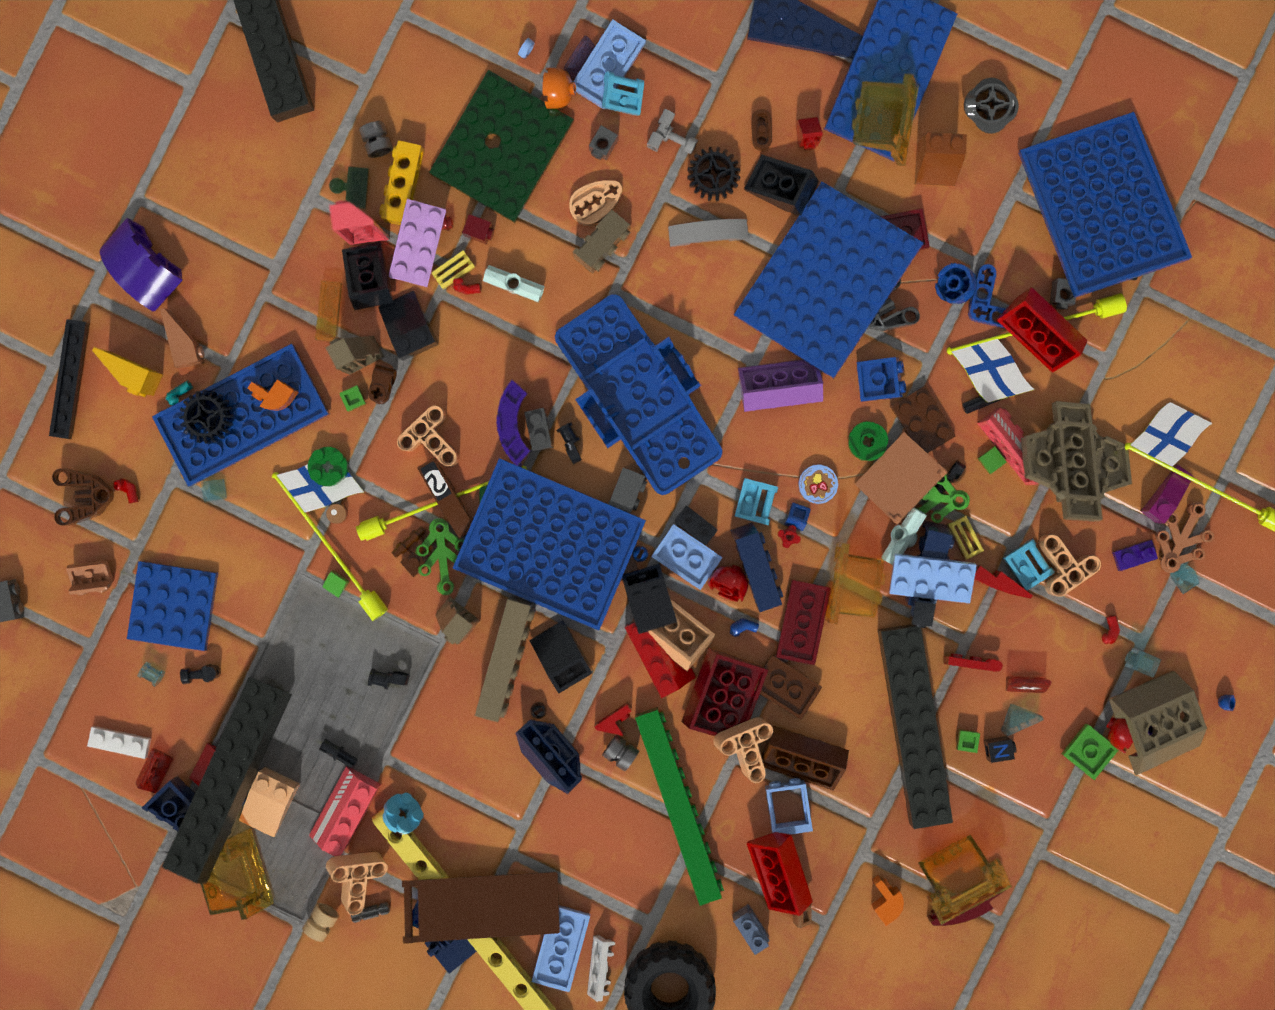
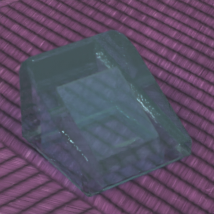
M224 479L201 482L204 502L227 499Z
M1187 564L1181 565L1178 571L1170 573L1172 580L1182 594L1199 584L1194 569Z

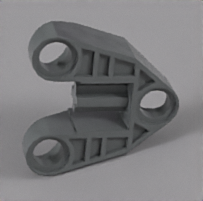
M901 279L899 280L893 291L900 286ZM889 298L885 301L868 328L887 331L912 326L919 321L920 314L916 308L907 307L881 320V316L896 309L894 302ZM911 311L915 314L913 322L906 320V312Z

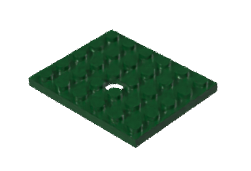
M488 70L429 173L515 223L571 128L574 119L557 109H547L545 103ZM490 134L498 135L501 139L500 145L492 149L487 147L485 143L487 136Z

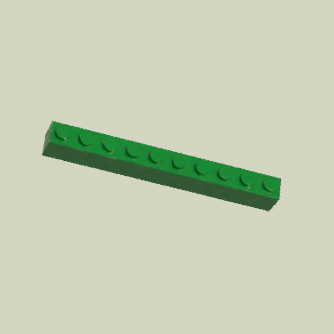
M658 707L635 714L641 737L699 905L722 899L721 892L724 891L721 879H716L715 873L718 870L715 861H710L708 855L711 854L709 844L703 841L702 835H705L701 823L698 824L695 818L699 815L695 804L691 805L690 803L691 791L689 786H684L682 779L686 777L683 768H678L676 761L679 760L676 748H671L670 742L673 739L670 730H665L663 724L666 722L663 711L659 712Z

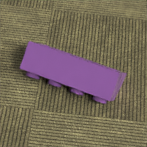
M805 360L738 368L744 412L823 402V381L820 370Z

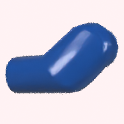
M745 618L739 619L730 626V634L737 637L745 630L756 633L759 623Z

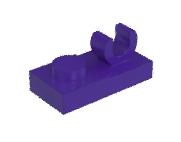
M1152 540L1112 552L1118 571L1158 559Z

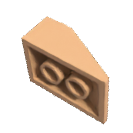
M671 600L677 622L648 632L675 662L688 671L712 643L715 634Z
M264 767L258 771L250 788L239 821L275 837L300 783Z

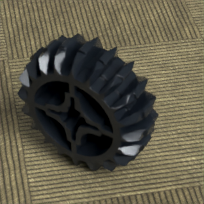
M709 147L708 153H706L702 149V157L696 153L694 156L696 161H690V165L693 167H688L687 172L691 173L687 176V180L692 181L689 185L690 188L696 187L694 190L695 194H698L700 191L702 192L700 195L701 199L705 197V194L708 195V201H711L712 196H715V200L719 201V195L726 199V192L732 195V188L738 187L735 181H740V176L736 174L740 173L741 169L734 168L738 165V161H732L734 158L733 154H730L728 157L726 156L728 150L725 149L723 153H720V147H717L716 152H713L712 147ZM709 160V168L702 170V173H697L699 167ZM716 160L723 162L728 169L726 167H719L716 164ZM712 166L715 174H717L716 180H714L711 174ZM730 175L727 184L719 188V180ZM699 179L709 181L712 188L704 186Z
M204 390L203 393L197 391L195 396L189 395L190 402L183 401L186 408H180V411L184 412V415L179 416V419L184 420L180 426L187 427L184 433L190 434V439H196L198 443H202L204 440L205 444H210L211 440L214 443L218 442V437L224 439L223 432L230 433L227 426H233L234 424L229 422V419H233L235 416L229 414L233 407H226L229 404V400H223L224 396L222 394L217 395L215 391L209 393L208 390ZM205 401H212L219 410H211ZM198 408L196 416L193 417L195 409ZM207 414H212L209 415V417H207V420H201L204 419V417H206ZM220 417V422L216 427V420ZM195 424H203L208 433L199 431Z

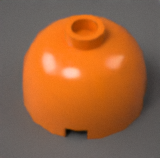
M546 68L548 72H544L543 95H547L548 101H544L547 109L563 108L572 100V94H576V83L572 82V78L567 71L560 68Z

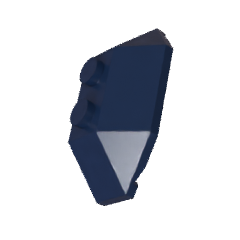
M529 720L515 733L521 753L547 783L568 794L582 781L579 753L554 724Z

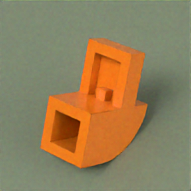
M276 380L270 391L254 382H251L247 388L252 391L251 395L259 401L263 400L260 407L273 411L287 408L299 393L280 380Z
M877 875L872 880L883 896L871 905L887 926L900 916L904 907V900L897 886L892 889L886 878L882 880Z

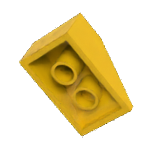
M93 347L92 351L122 386L128 388L127 392L146 397V395L154 396L163 374L113 352Z

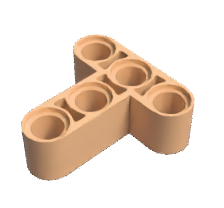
M429 407L397 439L398 447L408 452L415 450L422 443L445 466H454L459 461L457 451L436 430L446 420V412L441 407ZM435 410H439L441 417L434 421L432 413ZM424 423L427 428L426 432L419 434L417 428L420 424ZM406 437H410L412 440V445L409 448L403 445ZM434 438L440 440V445L436 449L431 446V441ZM448 452L454 455V459L450 463H447L444 459L445 454Z
M1045 534L1039 538V548L1057 572L1045 583V590L1048 594L1057 597L1064 596L1100 570L1101 562L1097 557L1083 555L1075 560L1058 536ZM1049 538L1053 540V546L1050 549L1046 545ZM1062 554L1065 557V561L1060 565L1058 557ZM1090 559L1092 561V567L1090 569H1087L1086 561ZM1074 570L1076 578L1071 581L1069 575ZM1056 582L1060 584L1058 592L1053 590V585Z
M756 717L716 734L713 740L714 746L727 756L736 753L742 773L753 783L763 781L766 774L758 743L772 736V726L762 718Z
M378 852L335 856L326 863V869L332 880L336 883L343 882L341 902L350 915H357L364 908L367 880L382 877L388 869L387 864Z

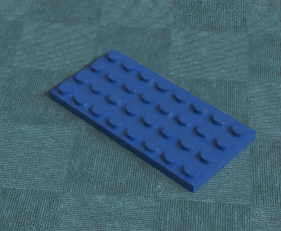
M877 0L824 130L895 162L957 17V13L930 0Z
M290 344L204 389L208 390L209 393L215 391L217 395L222 394L224 396L223 400H229V404L226 407H233L229 414L235 417L229 419V422H232L234 425L227 426L230 433L223 432L224 439L218 437V442L216 443L212 442V440L210 444H205L204 440L202 443H198L196 439L192 440L189 438L190 434L184 433L187 427L180 426L184 422L183 419H179L180 415H184L180 408H186L183 401L190 402L189 397L152 416L187 486L191 487L329 415V412L294 344ZM276 380H280L299 392L287 408L273 411L260 407L263 400L259 401L251 395L252 391L247 388L251 382H254L270 391ZM205 401L211 410H219L212 401ZM198 408L195 409L193 417L196 416ZM207 414V416L204 417V419H201V420H207V417H209V415H212V414ZM220 417L216 420V427L220 422ZM195 424L199 431L208 433L203 424Z

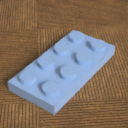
M612 19L573 81L576 83V92L602 108L605 73L609 71L613 72L614 75L625 77L645 46L646 40ZM614 83L613 88L617 89L619 84Z
M895 554L889 594L970 603L977 565L972 562Z
M559 905L560 932L558 934H544L531 982L570 992L591 914Z

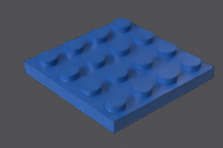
M138 561L127 639L206 651L218 573Z

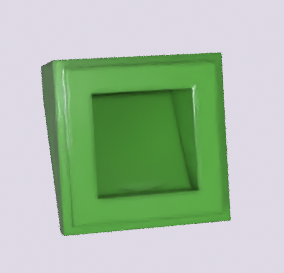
M331 571L322 587L339 598L350 581L337 572Z

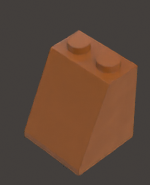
M926 132L917 144L915 184L955 186L966 156L967 134Z

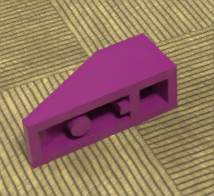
M1176 464V466L1174 467V468H1176V469H1178V470H1180V471H1182V472H1184V473H1186V474L1192 476L1189 472H1187L1185 469H1183V468H1182L1181 466H1179L1178 464ZM1171 471L1140 512L1155 523L1165 524L1178 507L1191 480Z

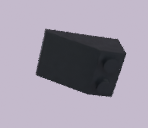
M761 155L744 190L784 211L801 216L819 180L812 170Z
M381 241L342 249L348 295L354 311L393 303Z
M415 291L394 299L393 303L383 304L378 307L391 343L400 360L404 361L439 345Z

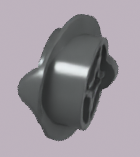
M986 78L980 81L966 95L964 100L966 115L981 131L988 134L1001 131L1015 118L1019 108L1016 96L1009 91L1001 80L996 78ZM988 92L986 100L975 102L979 95ZM996 92L1001 94L1005 98L1006 102L1004 100H999L996 97ZM989 102H992L993 109H990ZM976 109H978V111L984 112L986 114L987 120L982 118L977 113ZM1007 109L1003 117L994 120L996 112Z

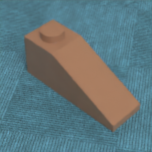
M160 309L174 366L183 369L204 363L203 357H205L202 346L199 345L170 310Z

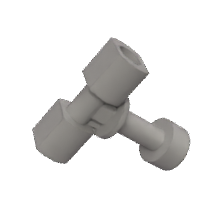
M664 109L658 121L659 126L656 132L652 133L647 147L658 152L662 142H667L670 139L684 146L685 152L692 154L698 140L690 137L688 140L672 132L673 127H671L675 114Z

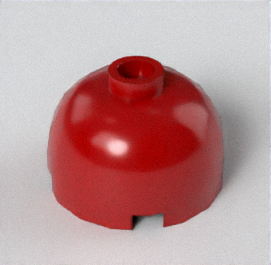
M732 565V567L722 566L713 572L708 581V586L712 590L714 587L719 590L718 595L734 602H738L740 599L742 602L748 591V579L740 567Z
M1112 717L1106 726L1109 728L1108 740L1112 746L1125 754L1126 750L1133 743L1126 719H1115Z

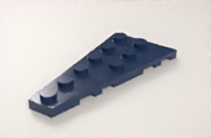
M755 0L747 40L853 59L862 35L798 0Z

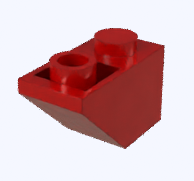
M818 117L797 120L798 147L804 148V150L815 149L823 137Z

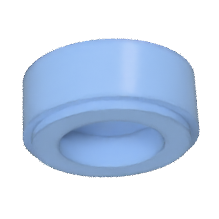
M527 38L521 46L518 55L526 59L531 53L535 42Z

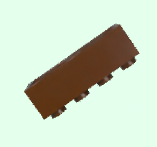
M773 726V734L767 739L761 758L766 769L793 778H800L802 781L834 791L846 771L849 750Z

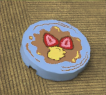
M810 466L800 476L798 482L799 492L804 499L811 503H826L837 492V476L827 466Z

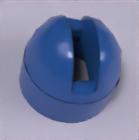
M643 546L636 547L632 553L633 558L638 562L645 561L648 557L647 549ZM640 550H644L641 558H636Z
M1223 695L1218 699V705L1221 709L1227 711L1234 710L1236 703L1234 695Z

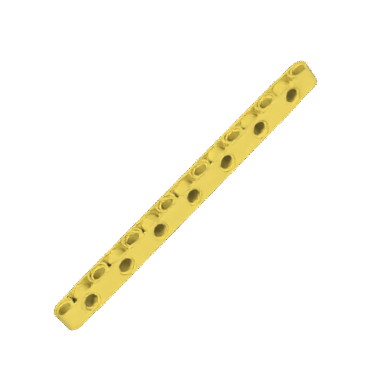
M384 808L372 817L374 825L419 880L450 878L413 832L402 834V837H396L387 828L382 816ZM419 860L425 861L426 864H427V867H425V868L420 867L419 864H418V861H419ZM498 937L467 939L524 1010H556L536 983L531 982L532 978ZM499 953L502 958L495 959L492 954ZM524 984L527 988L525 990H521L517 987V985Z

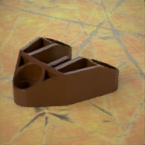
M62 468L55 470L52 474V480L57 486H91V490L75 491V495H73L76 503L92 502L91 506H72V508H60L55 512V522L61 526H70L97 517L113 501L114 492L112 488L99 476ZM61 472L67 474V480L64 483H61L58 479ZM103 489L108 493V497L104 501L101 499ZM64 511L68 512L70 516L67 522H63L60 518L61 513Z

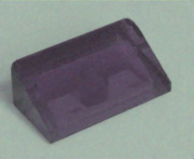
M586 35L563 67L569 73L572 80L576 78L595 48L594 43Z

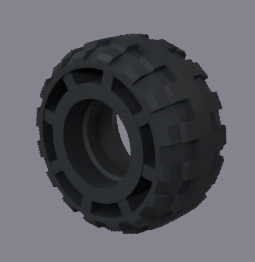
M670 940L666 943L657 942L651 944V947L640 951L634 961L631 962L625 978V1003L628 1010H713L716 1000L715 978L706 958L694 950V947L686 943L680 944L677 941ZM676 973L687 980L689 989L682 999L676 1002H664L656 998L652 993V982L661 974Z

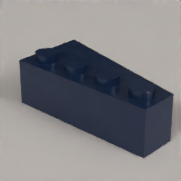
M924 520L922 527H925L926 530L924 536L919 538L920 555L917 554V556L949 560L947 554L949 549L953 548L955 539L948 526ZM906 596L907 604L912 606L913 597Z
M753 523L730 530L732 537L736 541V549L743 562L742 566L749 580L748 583L759 612L782 605L780 598L783 597L780 586L776 587L774 580L778 578L774 568L770 569L768 562L772 560L768 550L764 551L763 544L766 542L763 533L758 532Z
M177 776L164 785L142 809L146 812H151L157 819L165 821L178 831L195 793Z

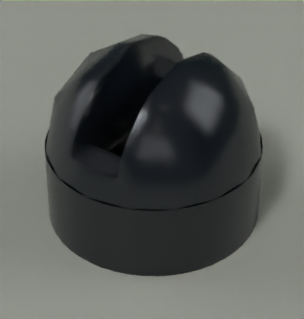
M541 702L534 703L530 710L531 715L536 719L544 717L547 711L546 706ZM542 707L543 710L535 715L534 712Z

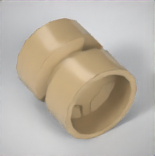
M318 903L311 913V919H307L302 930L311 939L323 942L330 932V927H333L339 918V914L329 905Z

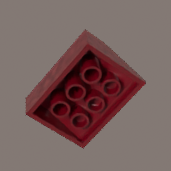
M708 648L681 722L691 730L716 736V734L750 720L768 669L727 653Z

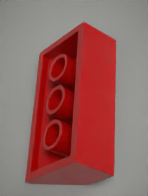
M1032 287L1019 295L997 319L1009 333L1052 373L1082 355L1088 341Z
M635 621L625 625V629L661 698L679 690L696 678L691 667L687 671L675 662L648 631L639 634Z
M774 832L749 840L746 844L768 910L801 916L813 900L792 835Z

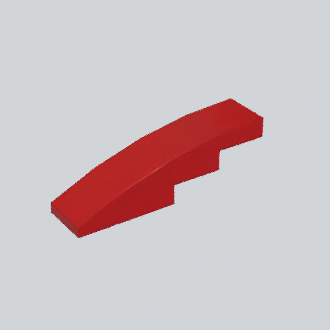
M976 566L975 581L1004 593L1032 598V594L1002 571L996 570L992 575L982 566Z

